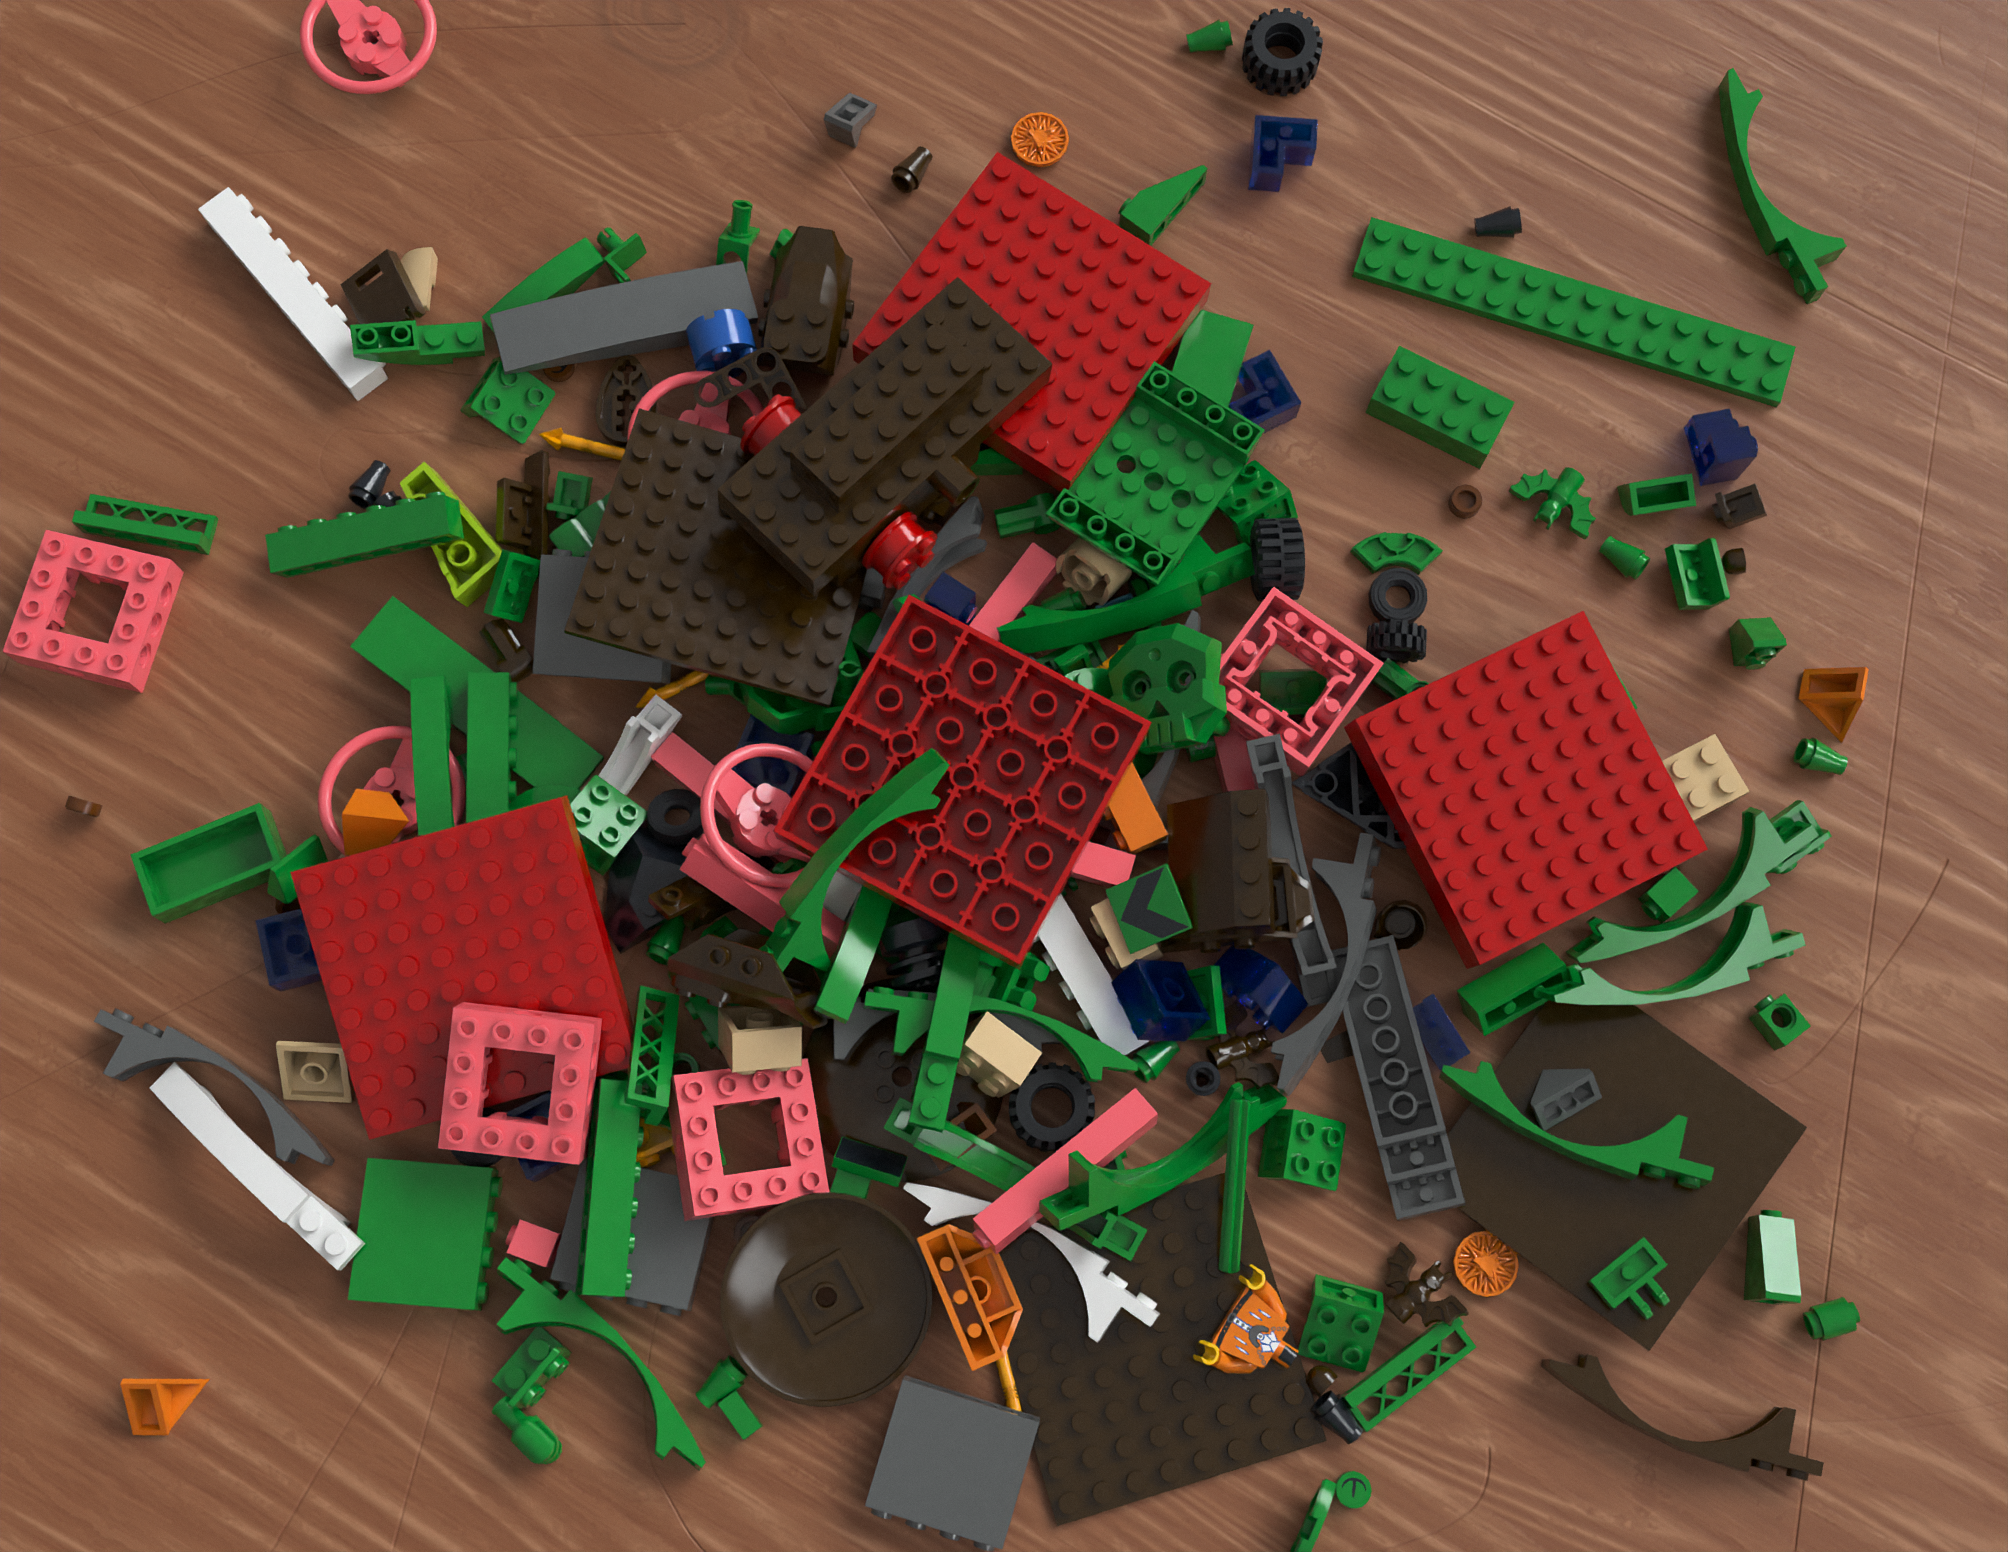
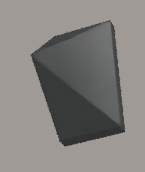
M1549 1069L1542 1071L1530 1104L1540 1128L1546 1131L1601 1099L1602 1095L1594 1074L1590 1069Z

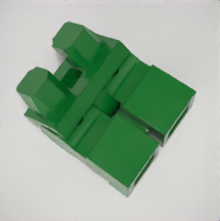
M981 950L973 995L998 999L1032 1011L1037 1000L1036 994L1031 992L1035 981L1042 982L1046 980L1050 967L1043 960L1028 952L1018 970Z

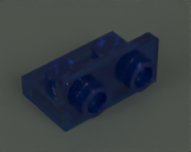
M1434 993L1413 1007L1422 1043L1439 1070L1442 1069L1443 1065L1451 1066L1470 1054L1469 1049Z

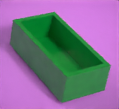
M1399 346L1379 382L1365 413L1480 469L1515 402Z
M261 803L131 854L151 915L165 924L267 883L270 868L287 856L273 815Z

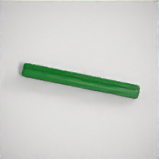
M1238 1098L1231 1099L1229 1111L1219 1270L1224 1273H1238L1240 1270L1251 1103L1249 1100Z

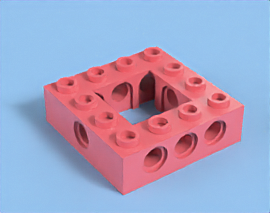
M46 530L2 652L20 664L143 693L184 572L168 558ZM80 573L90 582L100 584V581L118 585L126 591L108 643L59 632L60 628L65 626L64 617L71 597L75 598L76 591L74 588Z
M1273 587L1221 657L1219 684L1225 686L1227 714L1225 717L1228 718L1230 727L1249 741L1280 734L1287 767L1289 766V769L1300 777L1304 776L1384 663ZM1275 644H1278L1329 680L1299 725L1287 717L1288 713L1286 711L1280 712L1261 699V694L1256 690L1253 693L1244 687Z
M467 1002L453 1007L438 1148L579 1165L587 1157L602 1018ZM490 1047L555 1055L548 1118L542 1116H534L532 1119L507 1116V1112H494L488 1117H483L484 1099L489 1094V1089H486L488 1064L492 1062L493 1055L489 1054Z
M808 1058L802 1059V1066L791 1067L787 1071L764 1069L757 1070L754 1074L742 1075L737 1072L732 1073L731 1069L728 1068L680 1074L671 1077L668 1112L685 1221L769 1209L801 1195L829 1192ZM780 1099V1102L773 1107L771 1118L772 1124L776 1123L780 1148L777 1151L779 1163L783 1167L724 1176L714 1107H716L717 1111L723 1110L730 1105L749 1103V1106H754L762 1101Z

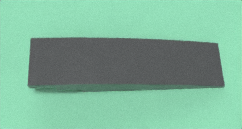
M743 261L653 276L573 293L490 314V319L504 375L688 346L686 328L693 320L702 315L707 320L715 317L714 311L737 309L745 313L750 324H756L758 314Z
M1391 935L1368 941L1361 969L1342 1011L1397 1221L1465 1206V1200L1394 936ZM1348 946L1331 950L1336 964V968L1332 969L1336 987H1338L1344 972Z

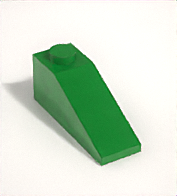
M1204 165L1198 166L1139 191L1133 199L1128 198L1118 212L1120 214L1119 227L1152 246L1205 184L1208 168Z

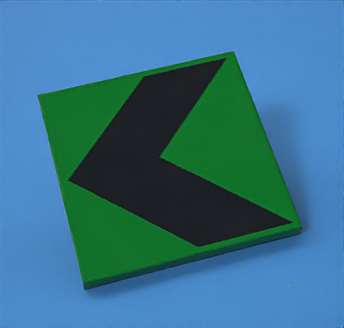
M1168 864L1159 866L1105 890L1130 954L1193 928Z

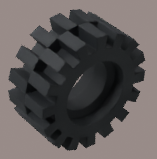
M1390 620V623L1386 621H1379V624L1372 623L1367 628L1366 651L1382 662H1385L1387 658L1395 663L1402 662V664L1408 663V661L1417 662L1418 660H1423L1426 657L1427 629H1424L1422 625L1418 626L1417 623L1408 624V621L1397 623L1396 620Z

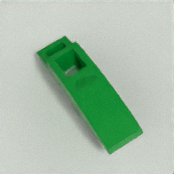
M416 320L350 325L354 358L393 364L439 365L453 364V358L485 356L481 321L417 326Z

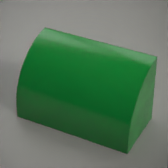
M1692 473L1617 486L1622 507L1629 516L1697 506Z

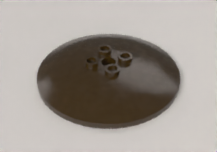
M894 978L878 980L862 986L858 997H861V1003H864L865 994L868 989H873L874 987L890 988L889 981ZM938 985L931 988L919 990V992L935 993V990L937 989ZM894 1013L864 1033L853 1045L844 1060H833V1019H827L828 1022L825 1026L813 1030L803 1059L808 1058L821 1143L835 1156L841 1138L845 1137L906 1156L908 1159L900 1183L927 1180L957 1167L951 1165L940 1172L928 1153L917 1149L913 1144L884 1129L900 1097L910 1102L913 1101L910 1097L927 1032L917 1039L902 1056L892 1055L897 1013ZM969 1014L967 1024L979 1017L980 1014ZM906 1068L912 1073V1080L907 1086L900 1087L894 1084L892 1076L897 1069ZM956 1072L946 1120L950 1122L960 1115L957 1104L960 1102H972L979 1104L994 1125L1001 1109L1003 1096L998 1098L985 1094L978 1087L979 1083L973 1078ZM964 1123L959 1125V1127L966 1130Z
M818 1192L801 1195L778 1204L765 1212L753 1222L735 1245L727 1262L721 1284L720 1309L722 1324L729 1346L740 1365L750 1377L769 1392L785 1400L807 1406L831 1407L850 1404L863 1400L888 1386L901 1375L917 1354L925 1338L931 1317L932 1285L930 1273L924 1255L912 1234L902 1222L883 1207L870 1200L846 1193ZM823 1287H830L836 1292L834 1302L827 1306L820 1305L816 1301V1293Z

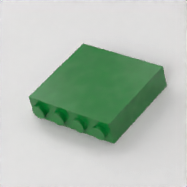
M367 1158L357 1236L366 1244L353 1258L348 1300L481 1311L482 1304L487 1303L489 1296V1283L485 1282L486 1268H491L494 1257V1249L489 1247L491 1233L496 1232L498 1225V1212H494L495 1198H500L503 1186L502 1177H498L499 1170L488 1167Z

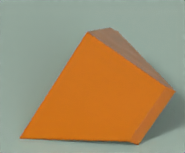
M1867 667L1804 669L1799 700L1842 743L1863 702L1869 669Z
M364 789L355 790L342 812L344 854L346 856L391 844L408 824V818L390 792Z
M122 1379L120 1385L133 1435H169L172 1427L210 1379Z

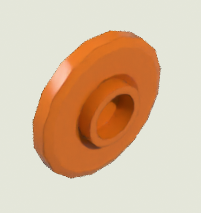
M1037 112L1024 116L1013 127L1011 143L1018 159L1027 165L1044 167L1058 162L1067 151L1069 137L1067 128L1060 119L1052 114Z
M1488 1231L1474 1232L1462 1239L1455 1249L1453 1259L1455 1276L1465 1289L1475 1295L1483 1297L1500 1295L1508 1290L1517 1278L1519 1268L1517 1253Z

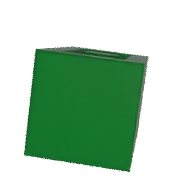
M735 1390L718 1403L743 1440H746L763 1427L738 1390Z

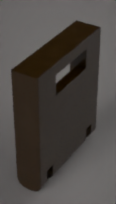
M386 249L340 284L359 324L415 320L413 314L418 318L426 314L397 253ZM382 271L383 274L369 285H365L366 282Z

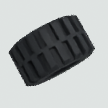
M1275 8L1271 9L1270 15L1265 12L1260 14L1258 21L1254 19L1251 23L1250 30L1247 31L1242 54L1243 71L1248 73L1247 79L1250 83L1256 82V89L1262 91L1264 88L1268 90L1267 94L1272 96L1274 92H1279L1280 97L1287 96L1289 91L1294 95L1299 93L1300 87L1305 89L1309 86L1310 80H1313L1316 75L1322 53L1323 39L1319 37L1321 32L1319 27H1312L1314 21L1310 17L1303 18V12L1297 10L1296 14L1291 13V8H1284L1283 12H1279ZM1273 46H1284L1294 51L1297 56L1290 59H1281L1273 56L1267 49Z
M1297 518L1256 519L1251 528L1249 547L1251 548L1255 574L1250 576L1252 591L1257 601H1263L1273 587L1292 600H1298L1304 586L1305 548L1302 528Z
M1049 1062L1048 1065L1043 1066L1038 1064L1029 1072L1022 1085L1012 1090L1010 1094L1009 1116L1011 1126L1015 1129L1019 1139L1024 1140L1026 1145L1032 1149L1035 1147L1040 1149L1041 1152L1054 1151L1055 1153L1090 1125L1094 1119L1095 1097L1092 1095L1091 1086L1088 1081L1086 1082L1082 1078L1083 1075L1079 1071L1071 1070V1066L1066 1064L1063 1066L1056 1065V1062ZM1055 1088L1063 1091L1070 1098L1072 1113L1065 1124L1056 1128H1048L1042 1126L1034 1119L1031 1103L1039 1091Z

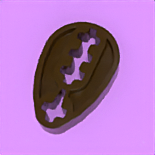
M631 355L619 357L607 372L599 390L595 412L596 422L603 437L610 443L625 448L628 443L627 437H623L622 432H620L625 429L623 419L620 417L625 415L622 401H625V396H631L632 401L629 403V408L632 414L641 398L653 387L643 366L637 358ZM627 366H632L633 372L630 373L629 383L627 384L623 372L626 371ZM657 401L650 408V412L658 414Z

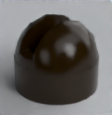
M1743 548L1731 549L1723 554L1721 562L1725 572L1735 575L1746 573V559Z
M1318 1365L1309 1371L1307 1381L1310 1389L1320 1397L1338 1376L1330 1368Z

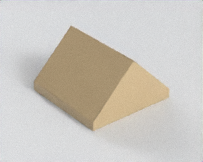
M277 1041L276 1051L284 1100L352 1103L355 1090L341 1044Z

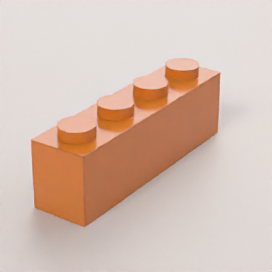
M1132 762L1103 818L1105 821L1111 819L1116 831L1112 835L1120 851L1126 850L1127 853L1135 855L1165 841L1168 833Z

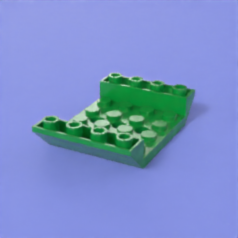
M1154 361L1136 386L1135 397L1070 489L1064 488L1047 511L1046 517L1158 587L1176 568L1234 484L1265 429ZM1129 460L1134 464L1135 470L1131 473H1123L1117 468V464L1120 461ZM1150 477H1156L1162 482V487L1159 490H1150L1145 486V480ZM1182 494L1188 497L1190 504L1187 507L1179 508L1173 504L1172 498L1175 495Z

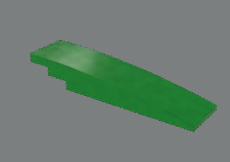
M1201 309L1184 333L1172 372L1229 407L1254 324ZM1150 477L1144 482L1145 486L1153 491L1159 490L1162 487V482L1156 477ZM1178 494L1172 498L1173 504L1179 508L1187 507L1190 504L1188 497Z
M392 596L350 647L378 668L381 673L407 691L410 696V679L445 675L448 706L452 711L451 726L467 738L468 672L493 671ZM518 691L517 702H511V715H517V735H511V748H517V768H511V771L533 788L541 785L559 784L580 789L604 760V757Z

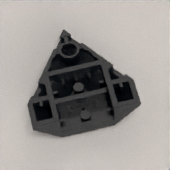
M1349 743L1304 776L1292 782V786L1368 834L1374 835L1376 839L1392 849L1407 848L1404 842L1401 841L1398 831L1386 812L1352 743Z
M646 820L619 852L609 870L604 924L620 954L650 938L648 931L668 921L648 902L649 895L687 876V874L679 870L687 858L682 855L687 844L676 846L660 842L650 832Z

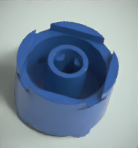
M721 309L714 311L715 317L705 320L704 315L688 325L686 333L697 371L716 372L757 350L749 320L744 312L737 309ZM736 367L729 372V376L732 378L737 377L744 371Z

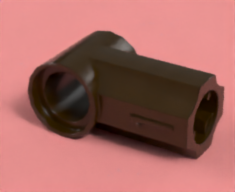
M503 618L485 624L479 633L497 661L495 663L500 671L509 672L511 682L517 683L533 674V659L525 646L520 645L508 623Z

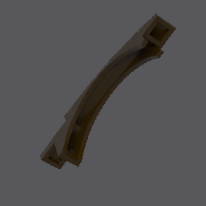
M1588 1354L1586 1356L1579 1355L1577 1366L1551 1359H1542L1541 1367L1567 1388L1619 1422L1678 1451L1737 1471L1749 1472L1750 1461L1752 1460V1467L1773 1472L1774 1466L1787 1469L1786 1476L1808 1481L1809 1475L1822 1476L1824 1462L1789 1453L1796 1415L1795 1409L1774 1407L1755 1425L1728 1438L1702 1442L1689 1441L1659 1431L1635 1415L1621 1401L1611 1387L1598 1357Z

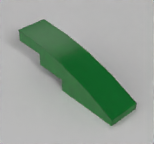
M585 237L529 275L499 300L482 318L493 331L490 314L573 294L605 263V260L589 239Z
M862 886L858 891L850 917L843 926L836 951L830 958L831 965L825 973L814 1010L846 1024L873 960L893 901L865 886Z

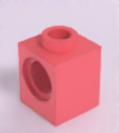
M519 1220L518 1225H513L507 1235L506 1245L509 1246L507 1253L552 1269L562 1234L524 1220Z

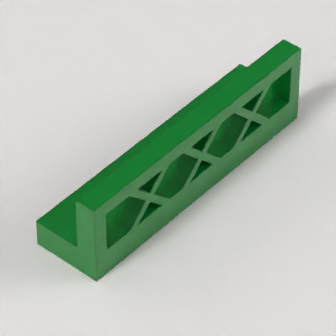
M90 494L86 510H75L72 523L86 534L209 555L219 519L209 514ZM98 504L110 506L115 514L112 516L96 514ZM133 511H140L146 520L141 522L124 519V517ZM168 516L173 517L178 525L170 527L154 523ZM196 522L207 523L204 534L198 531L187 530L186 528Z
M640 985L637 991L624 1103L646 1108L644 1123L658 1126L669 1106L680 995ZM646 999L661 1002L656 1014H653L645 1004ZM649 1025L654 1028L653 1042H650L642 1032V1029ZM647 1052L651 1056L650 1070H647L639 1060V1057ZM643 1081L647 1083V1096L635 1094L637 1084Z
M1460 1317L1452 1322V1326H1448L1443 1322H1436L1341 1395L1352 1415L1365 1432L1376 1426L1476 1348V1345L1461 1327L1464 1322ZM1452 1332H1455L1465 1346L1455 1354L1441 1352L1442 1340ZM1434 1346H1436L1435 1351H1431V1350H1430V1349H1432ZM1424 1354L1435 1355L1432 1372L1428 1375L1413 1373L1414 1363ZM1440 1356L1448 1357L1445 1362L1439 1365ZM1408 1367V1372H1402ZM1397 1375L1407 1376L1406 1392L1399 1397L1386 1395L1387 1383ZM1413 1377L1420 1378L1421 1380L1412 1386ZM1381 1388L1380 1394L1375 1393L1378 1389ZM1369 1396L1379 1397L1378 1413L1367 1421L1357 1406ZM1385 1399L1394 1400L1384 1408Z

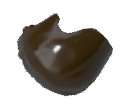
M1393 901L1386 905L1378 914L1376 934L1373 937L1379 939L1393 935L1397 950L1410 949L1420 943L1427 933L1426 914L1418 904L1411 901Z

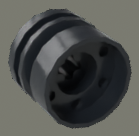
M924 918L906 921L884 929L879 941L882 957H898L899 959L898 962L885 968L887 975L903 974L889 981L890 988L901 991H919L937 986L945 950H938L937 946L947 941L948 931Z

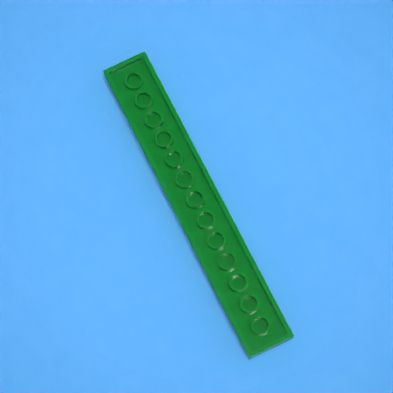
M1371 217L1352 277L1776 408L1781 403L1796 348L1786 343Z

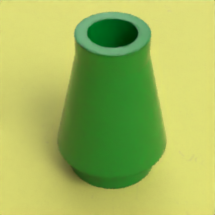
M1217 20L1193 33L1186 34L1190 53L1198 51L1226 50V47L1233 45L1228 20L1223 22Z
M1612 536L1605 540L1599 550L1626 578L1630 576L1635 580L1642 574L1650 561V558L1645 555L1646 551L1616 540Z
M1803 738L1798 743L1793 757L1794 762L1798 763L1802 769L1830 772L1841 775L1845 771L1848 763L1846 756L1840 755L1816 738Z
M679 915L664 922L646 944L648 947L646 955L650 959L668 966V958L679 952L686 927L682 916Z
M1167 1035L1162 1040L1134 1053L1132 1060L1138 1064V1071L1134 1072L1136 1077L1143 1083H1147L1150 1080L1155 1081L1172 1058L1180 1051L1176 1041Z
M728 1355L724 1360L719 1359L702 1387L696 1392V1396L705 1407L710 1409L715 1403L744 1385L743 1380L748 1376V1373L743 1369L738 1360Z

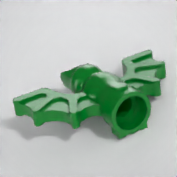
M1565 467L1558 479L1552 478L1546 469L1536 476H1529L1524 473L1520 482L1510 487L1509 492L1522 501H1527L1539 493L1547 494V500L1540 505L1539 511L1533 518V521L1539 518L1547 523V530L1554 520L1560 516L1561 509L1568 507L1571 511L1569 530L1582 539H1587L1589 536V527L1596 518L1589 511V503L1592 498L1583 497L1577 492L1585 482L1583 475L1577 470Z

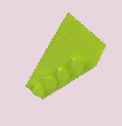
M423 462L400 482V485L407 499H415L417 501L426 499L425 495L428 493L444 492L446 496L459 500L464 539L431 547L439 561L438 564L443 575L446 576L454 598L468 607L491 587L502 548L441 476L426 462Z

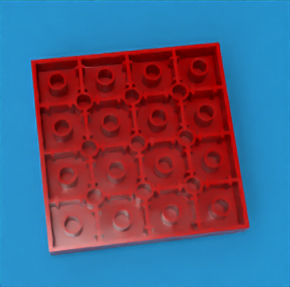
M997 152L852 343L853 361L858 364L862 362L955 278L959 277L1052 363L1049 382L985 439L983 443L1062 492L1064 488L1070 489L1135 397L1136 386L1155 361L1160 365L1164 363L1206 304L1212 283Z
M908 595L773 832L778 840L812 858L819 848L862 803L931 748L936 750L950 765L932 791V794L941 799L935 809L905 814L880 826L851 850L840 864L837 872L1019 970L1145 740L1152 722L925 602Z
M1584 611L1360 716L1344 727L1386 812L1398 831L1401 841L1406 845V851L1466 969L1479 966L1708 850Z
M568 795L290 872L369 1140L441 1120L453 1007L463 1002L602 1018L596 1077L629 1067L633 1021ZM490 1047L489 1054L493 1055L492 1062L488 1064L486 1089H489V1094L484 1099V1108L552 1089L555 1055Z

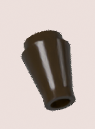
M919 146L911 155L893 168L891 180L896 188L905 193L918 189L928 164L933 158L930 151Z

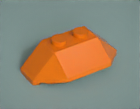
M950 1224L918 1237V1243L971 1370L974 1371L1005 1357L1023 1308L1000 1254H995L990 1247L986 1250L983 1249L972 1233Z

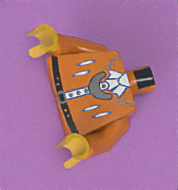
M1250 1264L1249 1267L1253 1269V1276L1249 1280L1242 1275L1239 1276L1240 1282L1248 1287L1242 1288L1210 1342L1199 1340V1343L1205 1346L1204 1355L1202 1357L1193 1355V1359L1211 1365L1225 1373L1250 1374L1256 1368L1264 1369L1270 1358L1288 1369L1298 1354L1297 1349L1282 1340L1289 1325L1285 1322L1287 1313L1277 1292L1267 1282L1264 1272Z

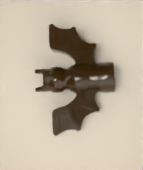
M1237 997L1230 1006L1224 1007L1227 1034L1217 1036L1219 1043L1206 1047L1205 1056L1208 1062L1213 1064L1218 1070L1231 1066L1235 1071L1236 1082L1247 1080L1253 1083L1258 1090L1268 1084L1277 1086L1279 1075L1273 1064L1254 1063L1248 1060V1056L1251 1053H1260L1264 1049L1271 1047L1273 1042H1275L1269 1041L1265 1034L1269 1028L1265 1027L1258 1031H1251L1245 1037L1236 1036L1235 1034L1237 1026L1248 1015L1241 999Z
M1400 1242L1397 1252L1391 1258H1387L1391 1272L1388 1279L1384 1282L1387 1287L1394 1288L1397 1291V1295L1386 1303V1306L1402 1324H1405L1414 1314H1418L1421 1316L1425 1327H1428L1433 1322H1443L1448 1326H1452V1322L1458 1317L1468 1316V1310L1455 1296L1451 1295L1440 1301H1429L1431 1293L1441 1289L1442 1284L1452 1276L1451 1272L1443 1275L1438 1270L1441 1265L1439 1260L1429 1269L1425 1270L1418 1280L1410 1281V1273L1417 1259L1406 1245Z

